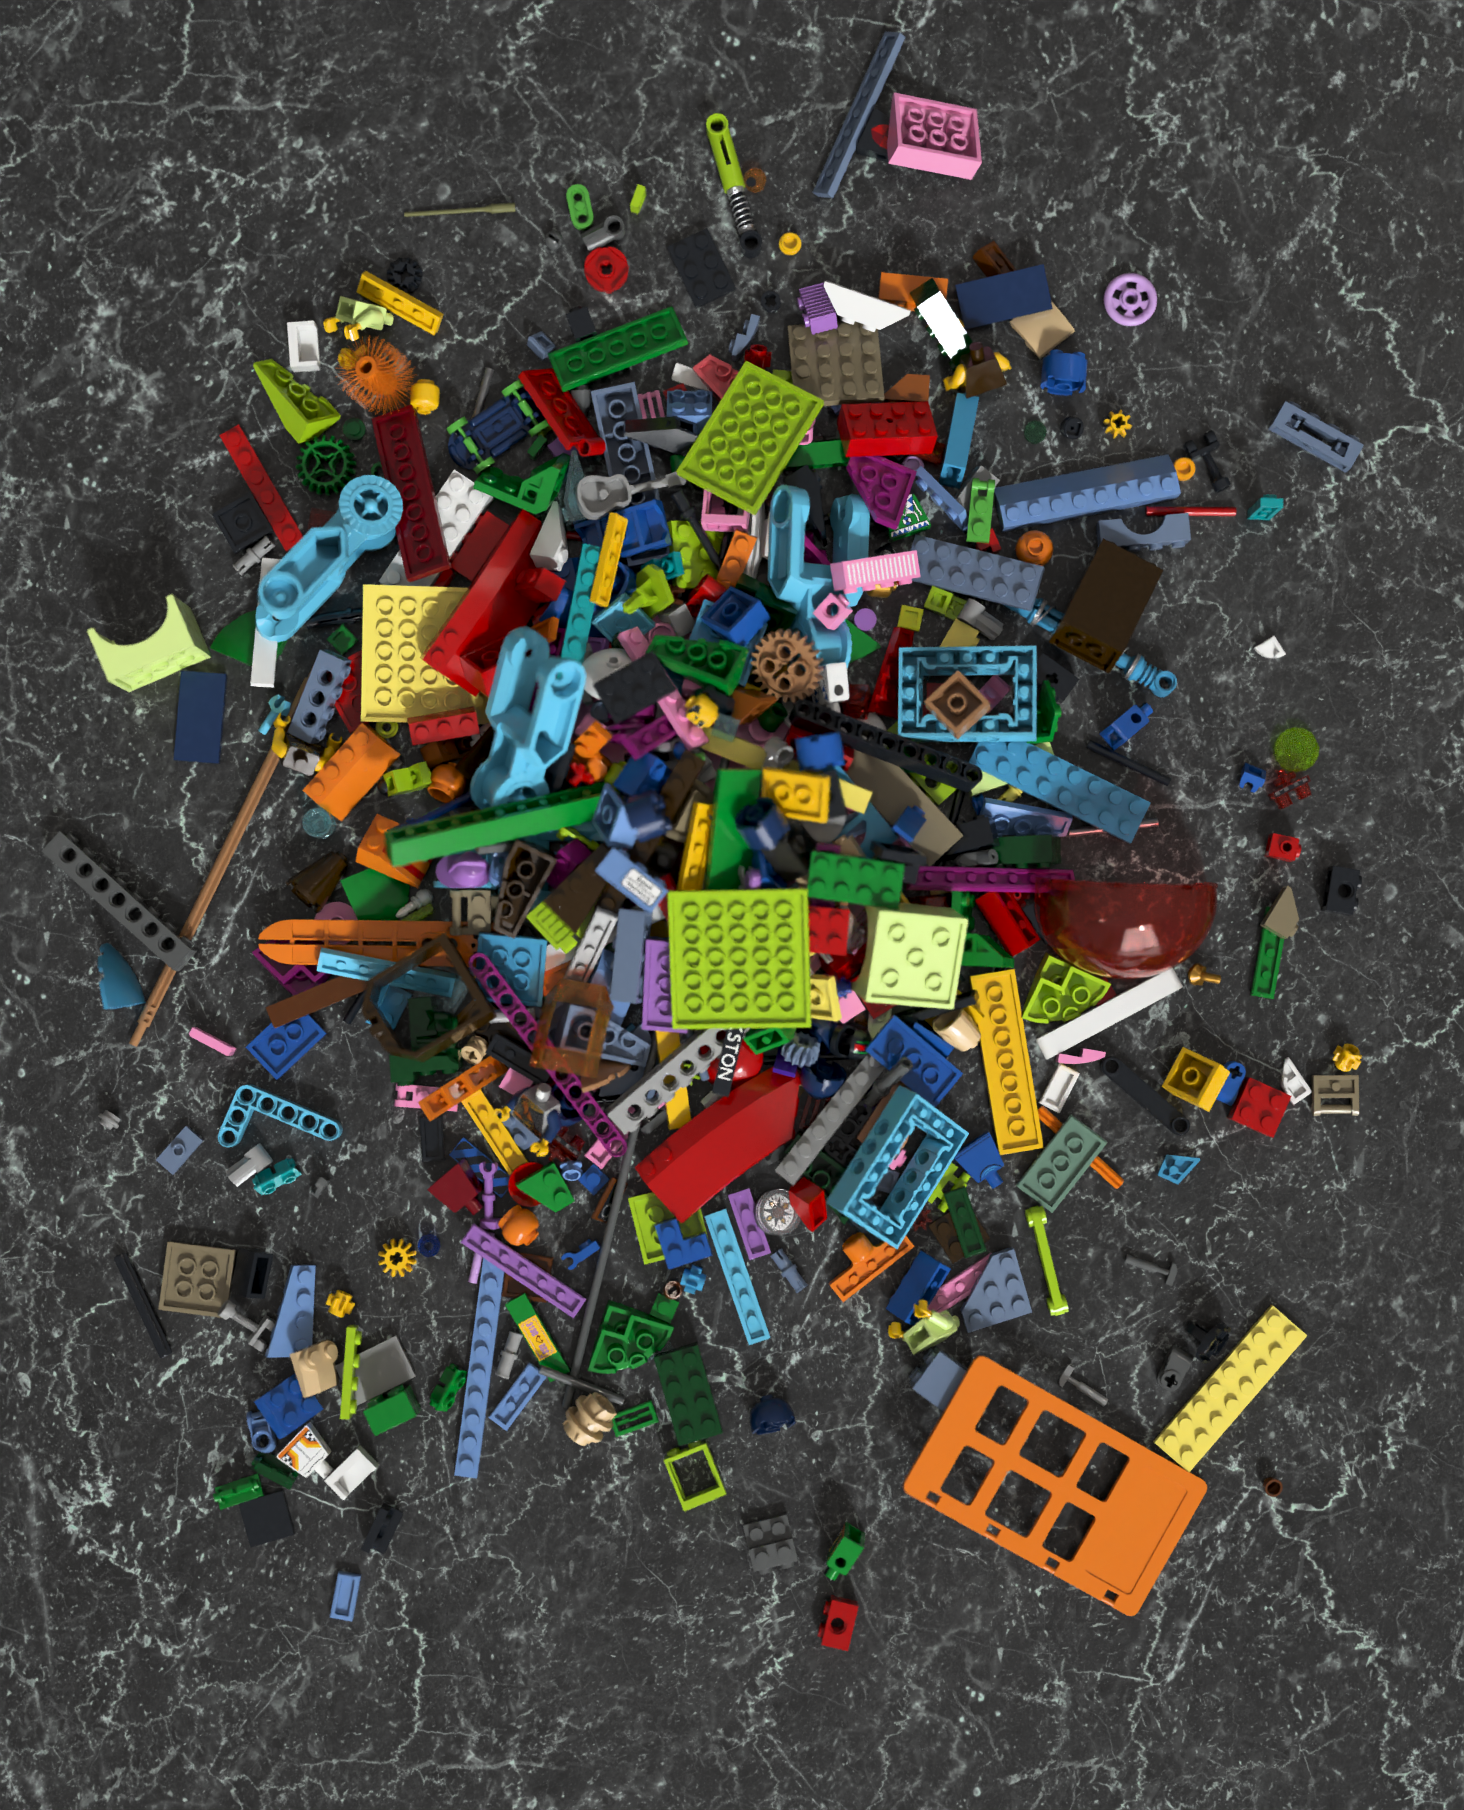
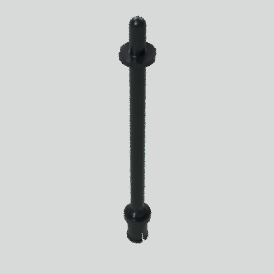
M682 488L673 493L671 498L680 511L681 519L688 520L719 573L723 562L695 516L697 510L695 505H691Z

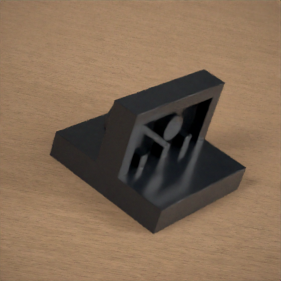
M871 841L870 850L874 852V859L905 863L903 882L916 884L920 865L926 866L927 856L913 847Z

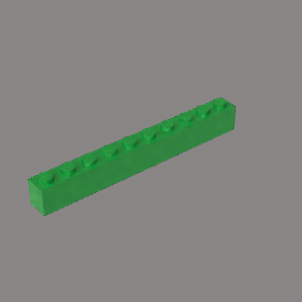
M605 782L384 831L386 855L393 867L404 866L412 862L426 861L430 858L447 856L455 852L494 845L507 840H516L520 837L537 835L550 830H559L572 825H580L592 821Z

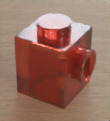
M848 684L849 700L842 702L844 715L857 720H867L869 715L868 708L872 699L869 684Z

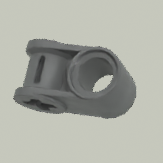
M1171 1345L1157 1375L1159 1386L1168 1391L1177 1390L1186 1372L1189 1370L1194 1356ZM1166 1376H1171L1173 1379L1172 1384L1165 1381Z

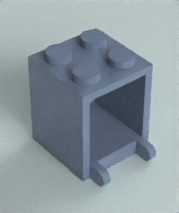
M935 1346L934 1349L930 1348L925 1353L922 1366L920 1368L916 1367L909 1376L911 1379L909 1383L912 1389L944 1412L968 1369Z

